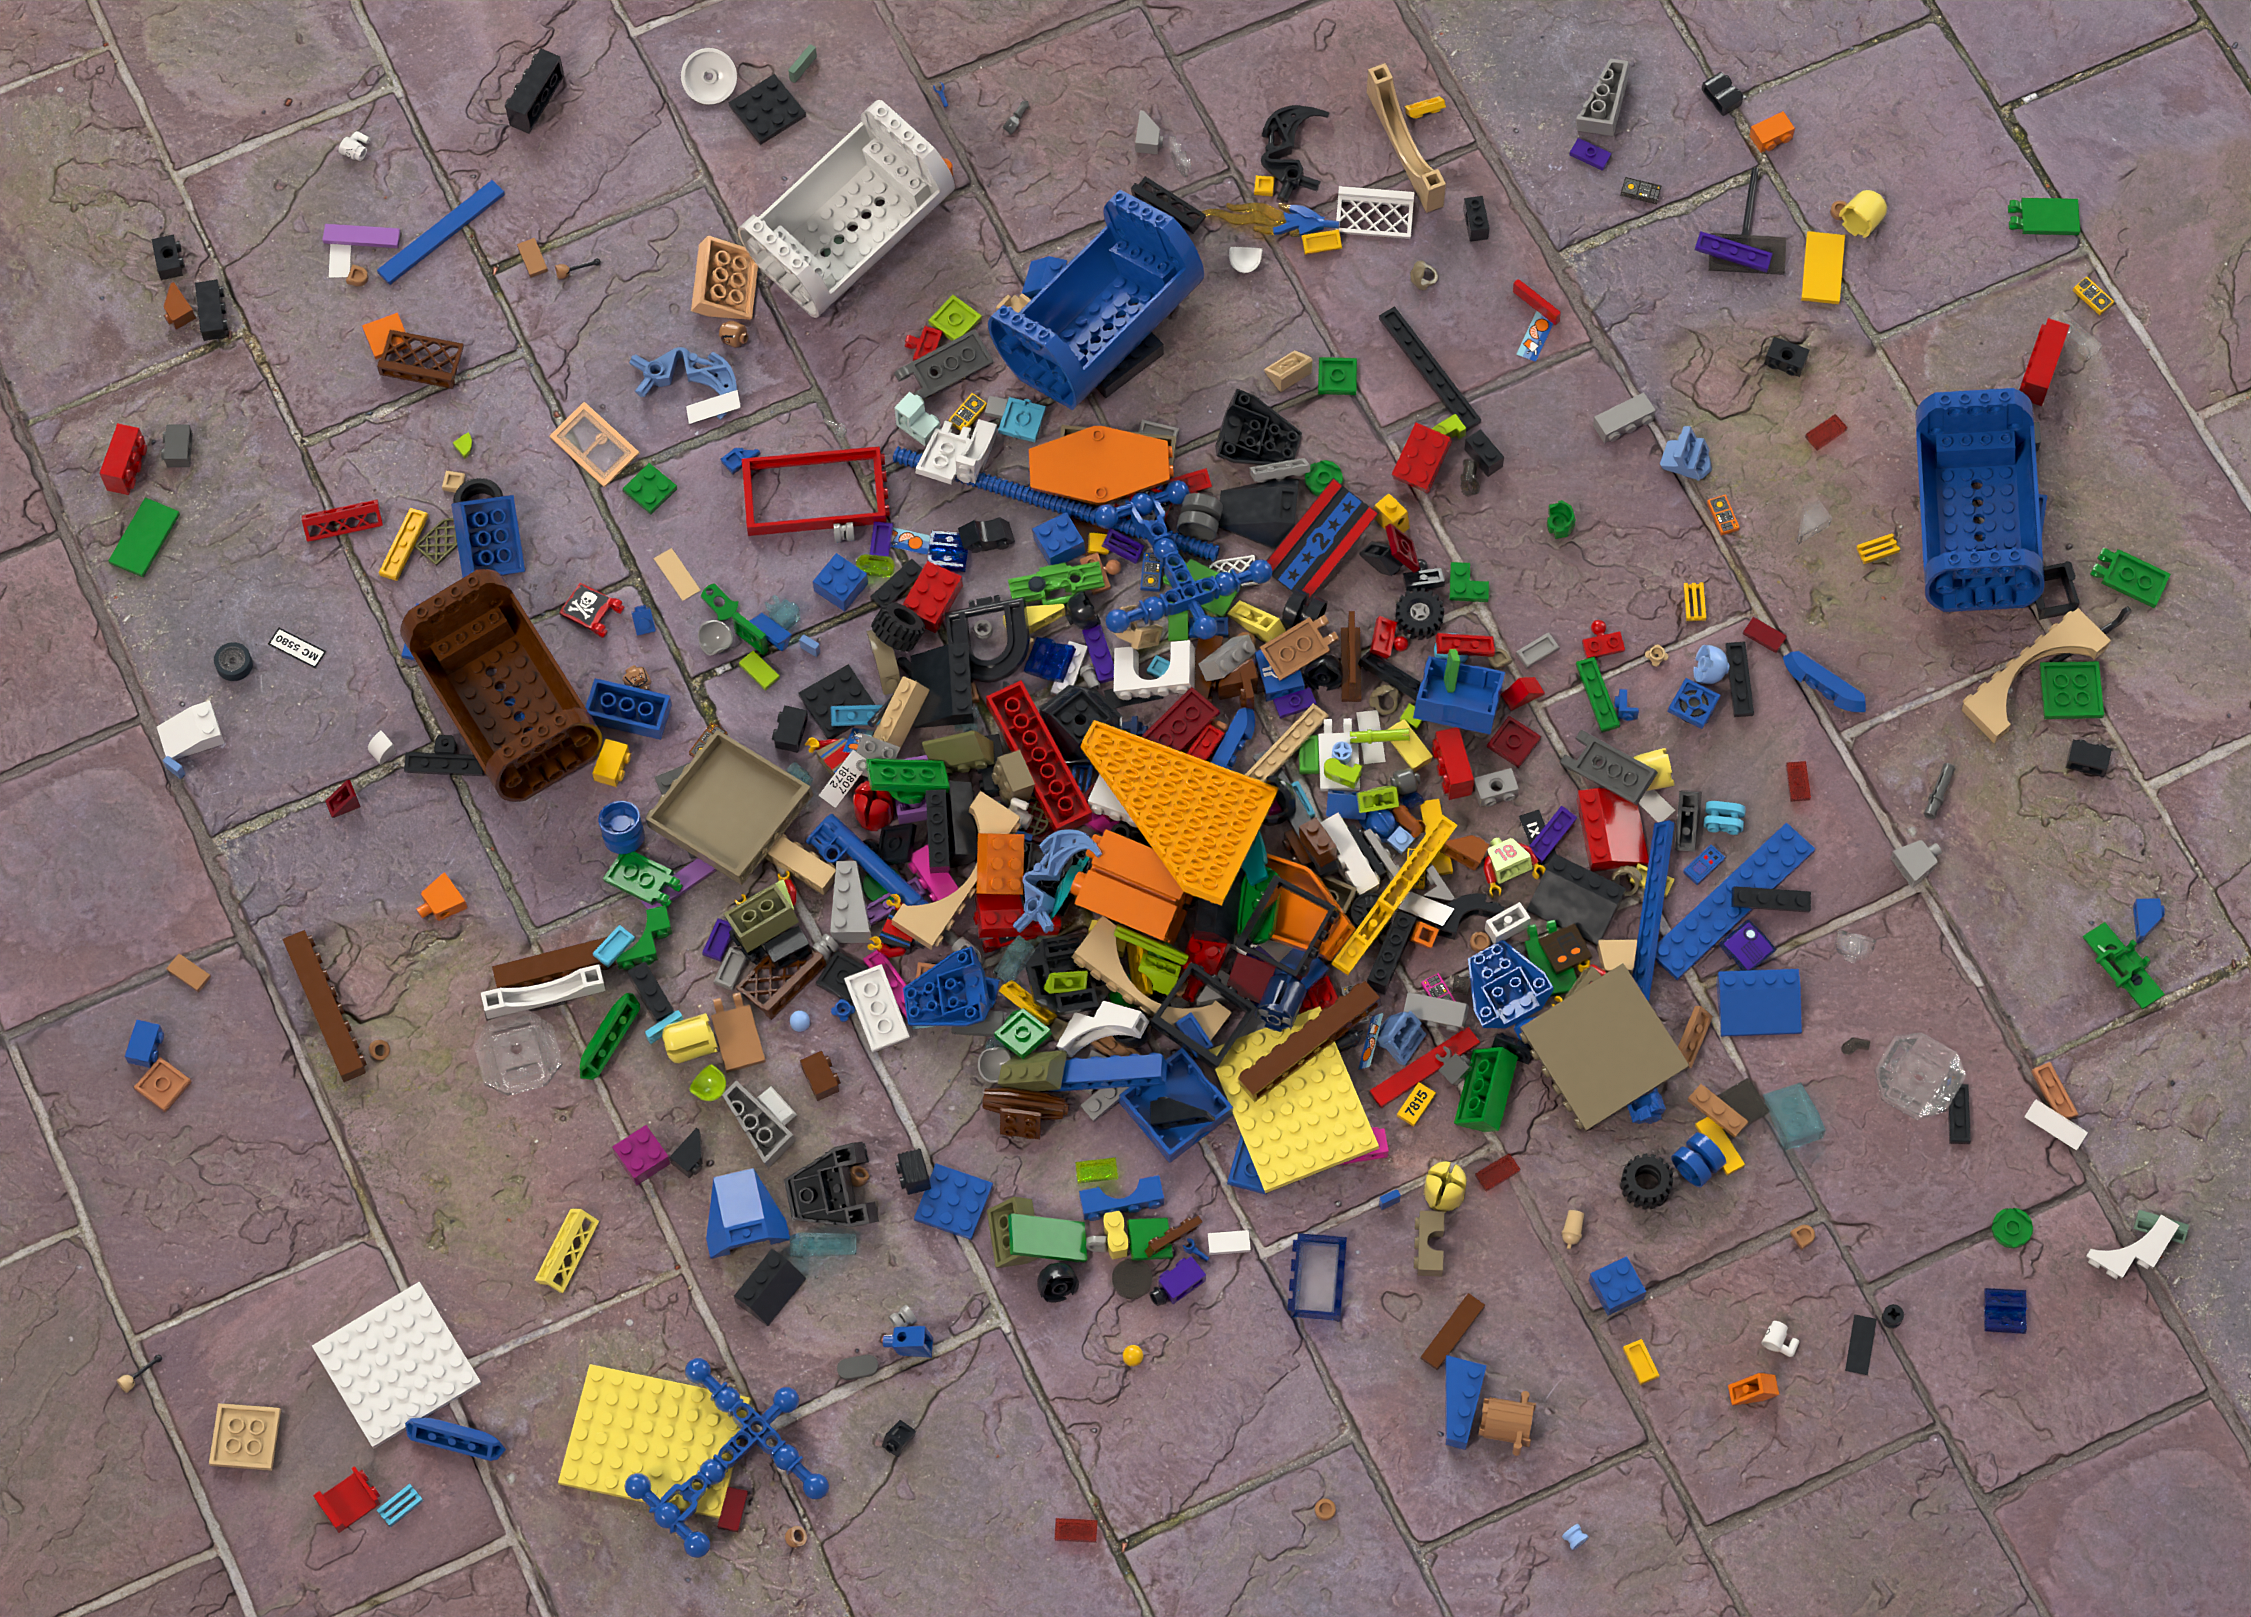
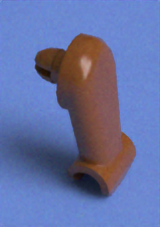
M1399 805V807L1393 809L1392 814L1395 821L1410 830L1412 837L1416 838L1425 831V823L1422 820H1416L1409 813L1406 806Z

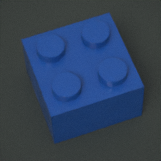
M1067 512L1032 528L1034 541L1049 566L1066 563L1086 553L1084 540Z
M837 553L813 580L814 592L844 612L868 585L867 573Z
M1627 1256L1590 1273L1589 1282L1607 1316L1645 1298L1646 1290Z

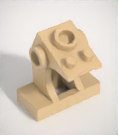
M1137 605L1121 607L1120 609L1128 612L1136 609ZM1134 621L1130 623L1132 627L1130 628L1129 626L1123 633H1114L1118 638L1131 643L1132 648L1138 650L1159 645L1163 627L1155 624L1139 628L1137 622Z

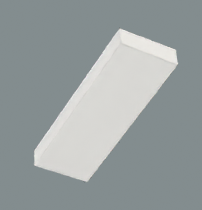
M2037 1099L2025 1115V1118L2075 1150L2079 1148L2088 1134L2087 1131Z

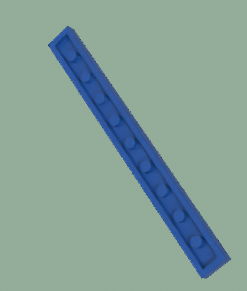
M1670 820L1654 823L1632 974L1633 979L1648 1002L1675 824Z

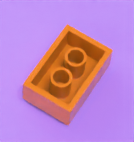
M978 833L977 893L1023 894L1024 834Z

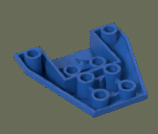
M1504 940L1468 958L1474 1012L1483 1028L1506 1029L1541 1010L1554 990L1545 972Z
M972 946L953 952L903 988L909 1026L966 1027L984 1021L990 1010L985 972Z
M754 1168L713 1178L706 1235L710 1259L730 1255V1249L769 1240L771 1245L791 1240L785 1217Z

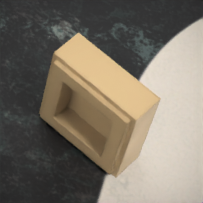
M446 471L442 490L456 493V490L465 481V473Z

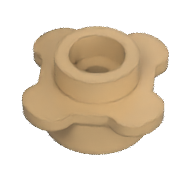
M1655 645L1650 651L1645 652V657L1651 660L1653 666L1657 667L1663 660L1666 661L1668 659V654L1665 653V650L1660 645Z

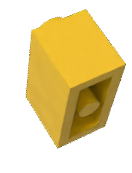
M605 739L592 772L594 781L617 787L618 782L623 780L625 764H629L631 759L628 745Z

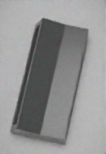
M989 1011L984 1021L966 1027L952 1026L951 1033L995 1037L994 1033L1003 1026V1012Z

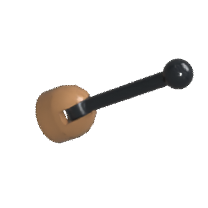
M596 258L592 262L573 267L558 264L555 265L558 279L561 280L568 277L570 271L591 265L599 266L601 261Z

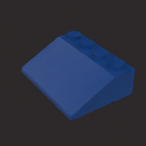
M514 495L451 504L462 578L478 569L494 570L501 575L525 572Z
M1799 969L1718 972L1716 987L1721 1037L1802 1033Z

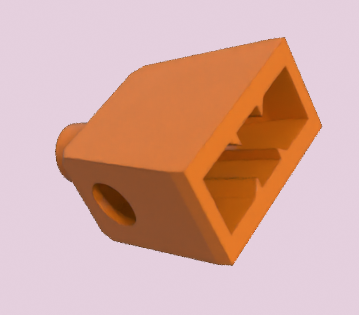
M444 872L421 892L425 903L416 908L422 919L432 913L440 921L467 909L464 898Z

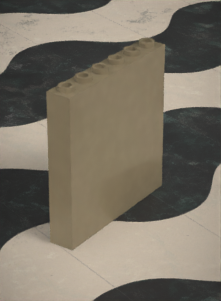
M716 730L714 734L708 737L703 748L696 752L691 763L684 767L678 779L671 783L670 789L666 794L659 798L657 805L649 810L645 819L650 829L743 885L813 797L811 786L719 730Z
M1624 963L1520 1027L1521 1033L1519 1036L1525 1044L1529 1043L1532 1048L1530 1051L1535 1061L1540 1060L1543 1065L1541 1068L1546 1078L1550 1077L1552 1079L1554 1091L1557 1095L1561 1094L1563 1096L1565 1108L1568 1112L1572 1111L1576 1117L1574 1122L1580 1130L1583 1128L1585 1132L1689 1067L1686 1059Z

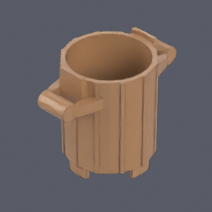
M1523 1391L1521 1393L1520 1402L1491 1397L1489 1399L1484 1398L1482 1421L1480 1420L1478 1435L1483 1436V1438L1514 1443L1512 1453L1515 1456L1520 1455L1522 1446L1530 1447L1531 1439H1529L1536 1403L1528 1402L1529 1392Z

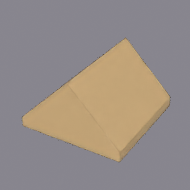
M1294 350L1265 368L1264 371L1278 390L1282 392L1312 373L1313 360L1311 357Z

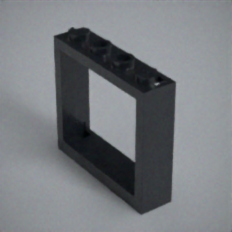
M1274 875L1235 945L1242 951L1301 981L1309 973V966L1312 960L1318 957L1322 942L1328 939L1331 926L1338 921L1340 910L1321 898ZM1283 888L1328 911L1296 970L1250 947Z
M1190 962L1150 1020L1149 1025L1180 1047H1183L1193 1056L1192 1050L1196 1052V1058L1215 1070L1257 1007L1254 1006V1003L1249 998H1242L1238 995V991L1235 988L1222 984L1219 977L1206 973L1203 966ZM1189 974L1245 1012V1015L1217 1056L1161 1018V1015Z

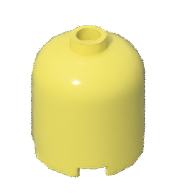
M1863 190L1840 210L1839 217H1842L1844 220L1842 225L1849 233L1854 236L1858 234L1863 235V238H1866L1884 219L1887 213V205L1880 194L1872 190Z
M1666 748L1633 757L1658 772L1647 791L1674 786Z

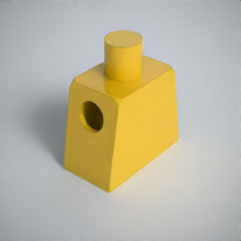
M1387 494L1374 505L1373 509L1379 513L1375 520L1384 529L1390 523L1403 533L1410 528L1407 510L1390 494Z

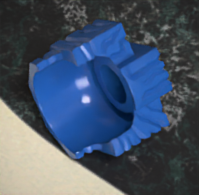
M1656 1087L1653 1092L1627 1105L1632 1123L1652 1124L1662 1119L1661 1115L1666 1110L1662 1096Z

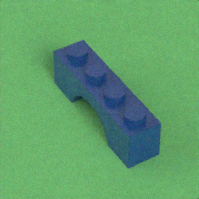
M1159 1175L1139 1179L1136 1190L1128 1197L1121 1199L1107 1196L1099 1187L1079 1191L1084 1220L1089 1219V1221L1099 1220L1105 1213L1115 1211L1136 1213L1143 1208L1157 1209L1164 1204V1195Z

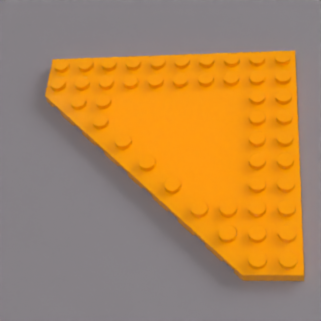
M1094 720L1082 741L1081 749L1181 889L1193 896L1222 906L1277 796L1279 788Z

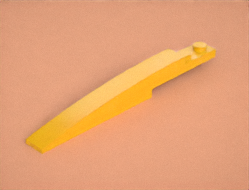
M1442 814L1439 816L1333 960V966L1346 975L1350 974L1458 826Z

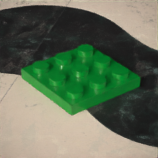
M2099 661L2040 662L2039 672L2044 719H2092L2104 717Z

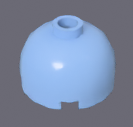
M1701 646L1695 658L1698 661V668L1694 667L1693 670L1695 681L1702 684L1717 683L1729 671L1727 657L1721 649L1715 646Z

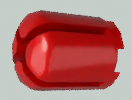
M869 780L856 788L853 795L855 817L861 827L868 831L877 832L878 829L889 826L894 819L893 797L890 792L871 790Z

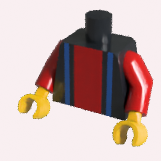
M891 894L895 901L892 903L891 900H887L886 904L891 907L895 906V909L891 910L880 936L869 938L875 945H867L868 949H877L879 953L889 958L903 956L904 954L909 955L914 946L924 949L926 946L892 925V919L903 903L900 902L899 895Z

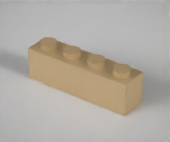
M903 676L873 737L899 746L901 749L930 690L918 682Z
M784 833L764 857L782 870L789 871L790 875L822 895H825L835 882L836 867L833 864L823 862L812 851L810 853L807 852L800 843L796 841L791 842Z

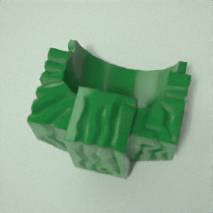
M1561 500L1558 503L1550 504L1548 509L1547 528L1550 534L1554 533L1555 539L1568 537L1574 529L1576 521L1572 506Z

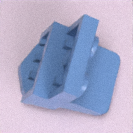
M1684 426L1678 440L1667 442L1660 465L1664 470L1700 481L1712 470L1708 455L1710 449L1704 438H1696L1691 426Z
M1412 1011L1408 1013L1401 1012L1389 1016L1380 1026L1376 1046L1386 1048L1400 1065L1405 1066L1426 1036V1033L1420 1027L1422 1023Z

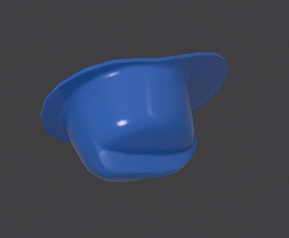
M1388 809L1366 812L1365 820L1358 819L1365 830L1371 829L1374 834L1377 833L1382 843H1386L1399 827L1393 814Z

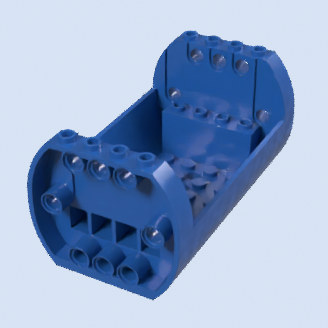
M1119 190L1104 206V219L1107 226L1019 313L1015 312L1010 306L1002 305L988 320V329L993 343L1004 362L1016 377L1023 383L1071 410H1074L1204 279V268L1198 251L1190 237L1174 217L1122 190Z
M2015 388L1935 392L1919 404L1915 413L1926 599L1932 606L1943 612L2025 608L2035 602L2044 591L2033 404L2027 395ZM1978 482L1982 485V487L1980 489H1974L1971 485L1973 483ZM1975 500H1981L1983 505L1976 507L1972 503ZM1981 517L1984 519V522L1976 524L1973 520ZM1985 534L1986 536L1984 541L1979 542L1975 540L1977 535Z

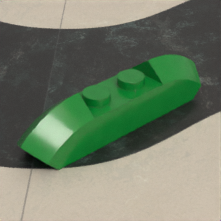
M633 993L624 994L612 1006L589 1042L580 1061V1079L594 1080L600 1075L638 1014L640 1003Z

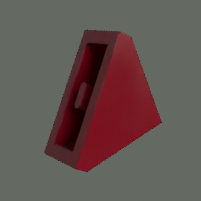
M346 780L325 800L332 818L361 807L350 780Z

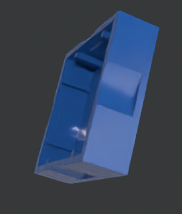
M1428 656L1423 680L1416 699L1413 718L1491 734L1505 672L1460 663L1454 693H1447L1443 681L1447 660Z
M1183 1047L1166 1059V1085L1129 1087L1119 1095V1104L1169 1163L1233 1116V1106L1216 1086L1205 1078L1199 1066ZM1159 1097H1168L1208 1111L1215 1117V1121L1158 1130L1151 1125L1150 1101L1157 1100Z

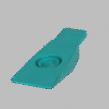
M1260 830L1242 864V868L1251 886L1268 878L1265 868L1268 859Z
M1086 856L1084 860L1079 859L1076 865H1072L1062 879L1056 890L1053 911L1050 913L1051 920L1070 892L1075 876L1079 871L1082 872L1089 857Z

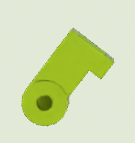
M1456 414L1432 428L1451 438L1457 436L1461 439L1466 436V427Z
M1336 758L1327 759L1324 763L1325 777L1355 789L1362 774V766L1355 763L1352 768L1341 764Z

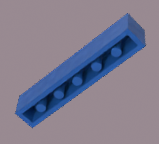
M1150 1053L1149 1055L1131 1054L1124 1057L1112 1055L1108 1058L1097 1056L1090 1059L1072 1058L1065 1062L1060 1090L1048 1091L1166 1085L1167 1061L1159 1053Z

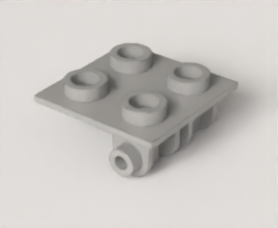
M863 734L862 738H859L856 752L865 759H896L900 747ZM858 760L856 768L859 771H863L861 775L868 777L866 766L863 769L858 767L860 762L866 763V760Z

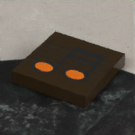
M1575 923L1538 939L1556 975L1587 962L1593 957Z

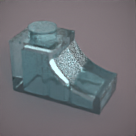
M1018 935L1006 949L1003 958L994 969V973L1006 982L1014 980L1034 953V946Z

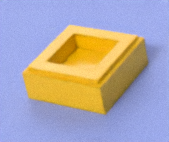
M1256 175L1254 195L1273 196L1274 177Z
M1089 533L1088 553L1095 554L1098 552V554L1107 555L1109 550L1102 547L1107 534Z

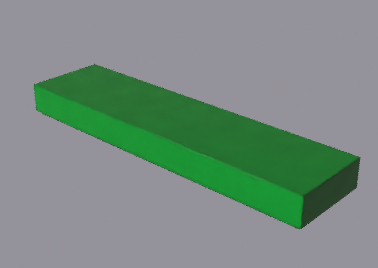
M1595 657L1577 661L1575 665L1601 733L1620 728L1618 717Z

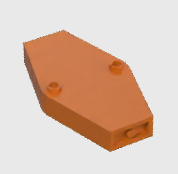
M1092 426L1030 448V487L1034 491L1094 505L1110 504L1169 483L1170 477H1174L1173 465H1169V458H1173L1172 446H1168V441L1105 426Z
M1267 854L1268 863L1265 866L1274 870L1280 878L1321 898L1340 910L1338 921L1331 926L1328 939L1322 942L1319 948L1318 957L1332 961L1354 932L1355 927L1319 876L1306 866ZM1283 888L1280 895L1276 929L1269 940L1306 952L1328 911Z

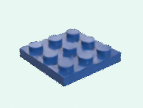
M936 1163L929 1179L931 1189L924 1191L914 1216V1221L972 1240L993 1183Z

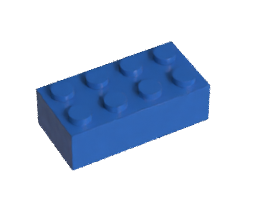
M595 678L585 708L596 725L661 740L672 702L669 695Z

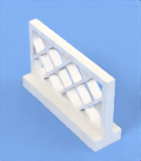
M1339 186L1336 221L1341 222L1347 218L1352 223L1349 228H1340L1339 224V233L1410 239L1414 192ZM1342 201L1350 202L1354 207L1346 213L1341 207ZM1363 203H1369L1372 207L1366 214L1359 208ZM1381 205H1388L1391 210L1383 215L1378 208ZM1401 206L1409 207V213L1404 217L1397 211ZM1355 210L1362 215L1356 222L1349 216ZM1376 211L1381 219L1373 224L1368 216ZM1393 212L1400 219L1394 225L1386 219ZM1364 219L1371 225L1367 230H1361L1358 226ZM1383 220L1390 227L1386 231H1380L1376 227ZM1403 222L1407 226V233H1399L1395 227Z

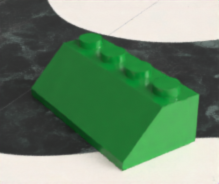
M1503 1047L1475 1049L1472 1051L1470 1059L1472 1063L1470 1066L1473 1070L1465 1078L1454 1120L1455 1125L1482 1132L1499 1131L1518 1059L1516 1055Z

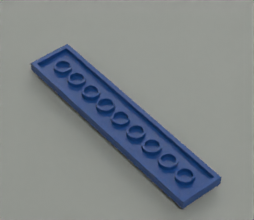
M1786 822L1657 943L1655 961L1678 981L1753 910L1731 907L1733 886L1775 889L1815 852V848Z

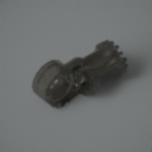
M1471 459L1463 460V474L1460 477L1462 481L1460 485L1462 488L1460 489L1463 495L1469 497L1478 494L1480 491V485L1476 476L1479 462L1475 459L1472 461ZM1468 484L1472 486V492L1470 491Z

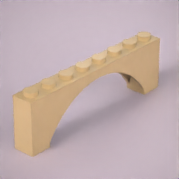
M1386 63L1368 69L1367 94L1426 213L1444 207L1446 183L1439 169H1432L1415 146L1404 121L1397 100L1393 77Z
M2079 608L2074 612L2069 611L2063 617L2061 623L2053 624L2048 630L2049 633L2045 636L2043 634L2040 635L2031 648L2027 646L2020 653L2021 656L2019 658L2010 660L2006 665L2007 668L2002 672L2000 670L1997 671L1989 683L1984 682L1977 689V693L1974 695L1970 694L1963 700L1962 711L1993 743L2009 732L2011 724L2007 720V693L2013 680L2025 667L2041 658L2062 653L2091 656L2095 660L2108 649L2111 640Z
M981 791L969 807V813L974 816L977 824L978 833L1016 834L1021 826L1019 824L1020 816ZM977 863L968 880L948 897L930 904L918 906L902 904L892 919V925L930 950L934 946L938 947L944 939L942 936L944 931H949L955 923V920H953L957 913L960 915L966 907V904H964L968 897L971 899L977 891V888H975L977 885Z
M1102 916L1073 954L1074 962L1081 968L1085 967L1091 971L1090 974L1095 979L1104 981L1111 991L1120 993L1127 1003H1133L1145 1012L1147 1016L1153 1017L1161 1004L1143 995L1131 983L1123 970L1117 952L1116 936H1114L1117 926ZM1215 1000L1212 1005L1192 1009L1168 1006L1161 1015V1018L1175 1027V1022L1192 1012L1211 1041L1232 1012Z

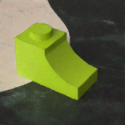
M1391 785L1356 793L1359 813L1399 807L1397 787Z
M1143 953L1138 971L1144 973L1151 980L1153 990L1167 995L1177 982L1181 970L1179 965Z

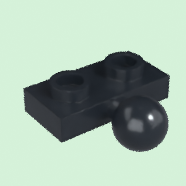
M1418 559L1420 570L1415 573H1403L1406 591L1409 590L1411 592L1414 588H1417L1418 591L1421 588L1445 587L1442 569H1428V564L1424 559Z

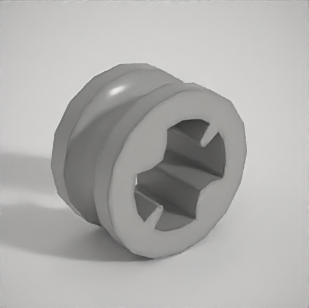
M979 620L975 624L974 631L976 637L984 640L991 636L992 627L990 622ZM980 627L986 628L987 632H980Z

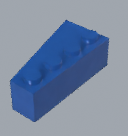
M1446 1355L1445 1445L1466 1450L1487 1365Z

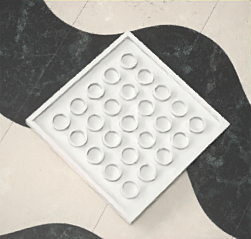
M420 1282L312 1345L373 1449L406 1430L405 1423L410 1418H426L482 1384Z

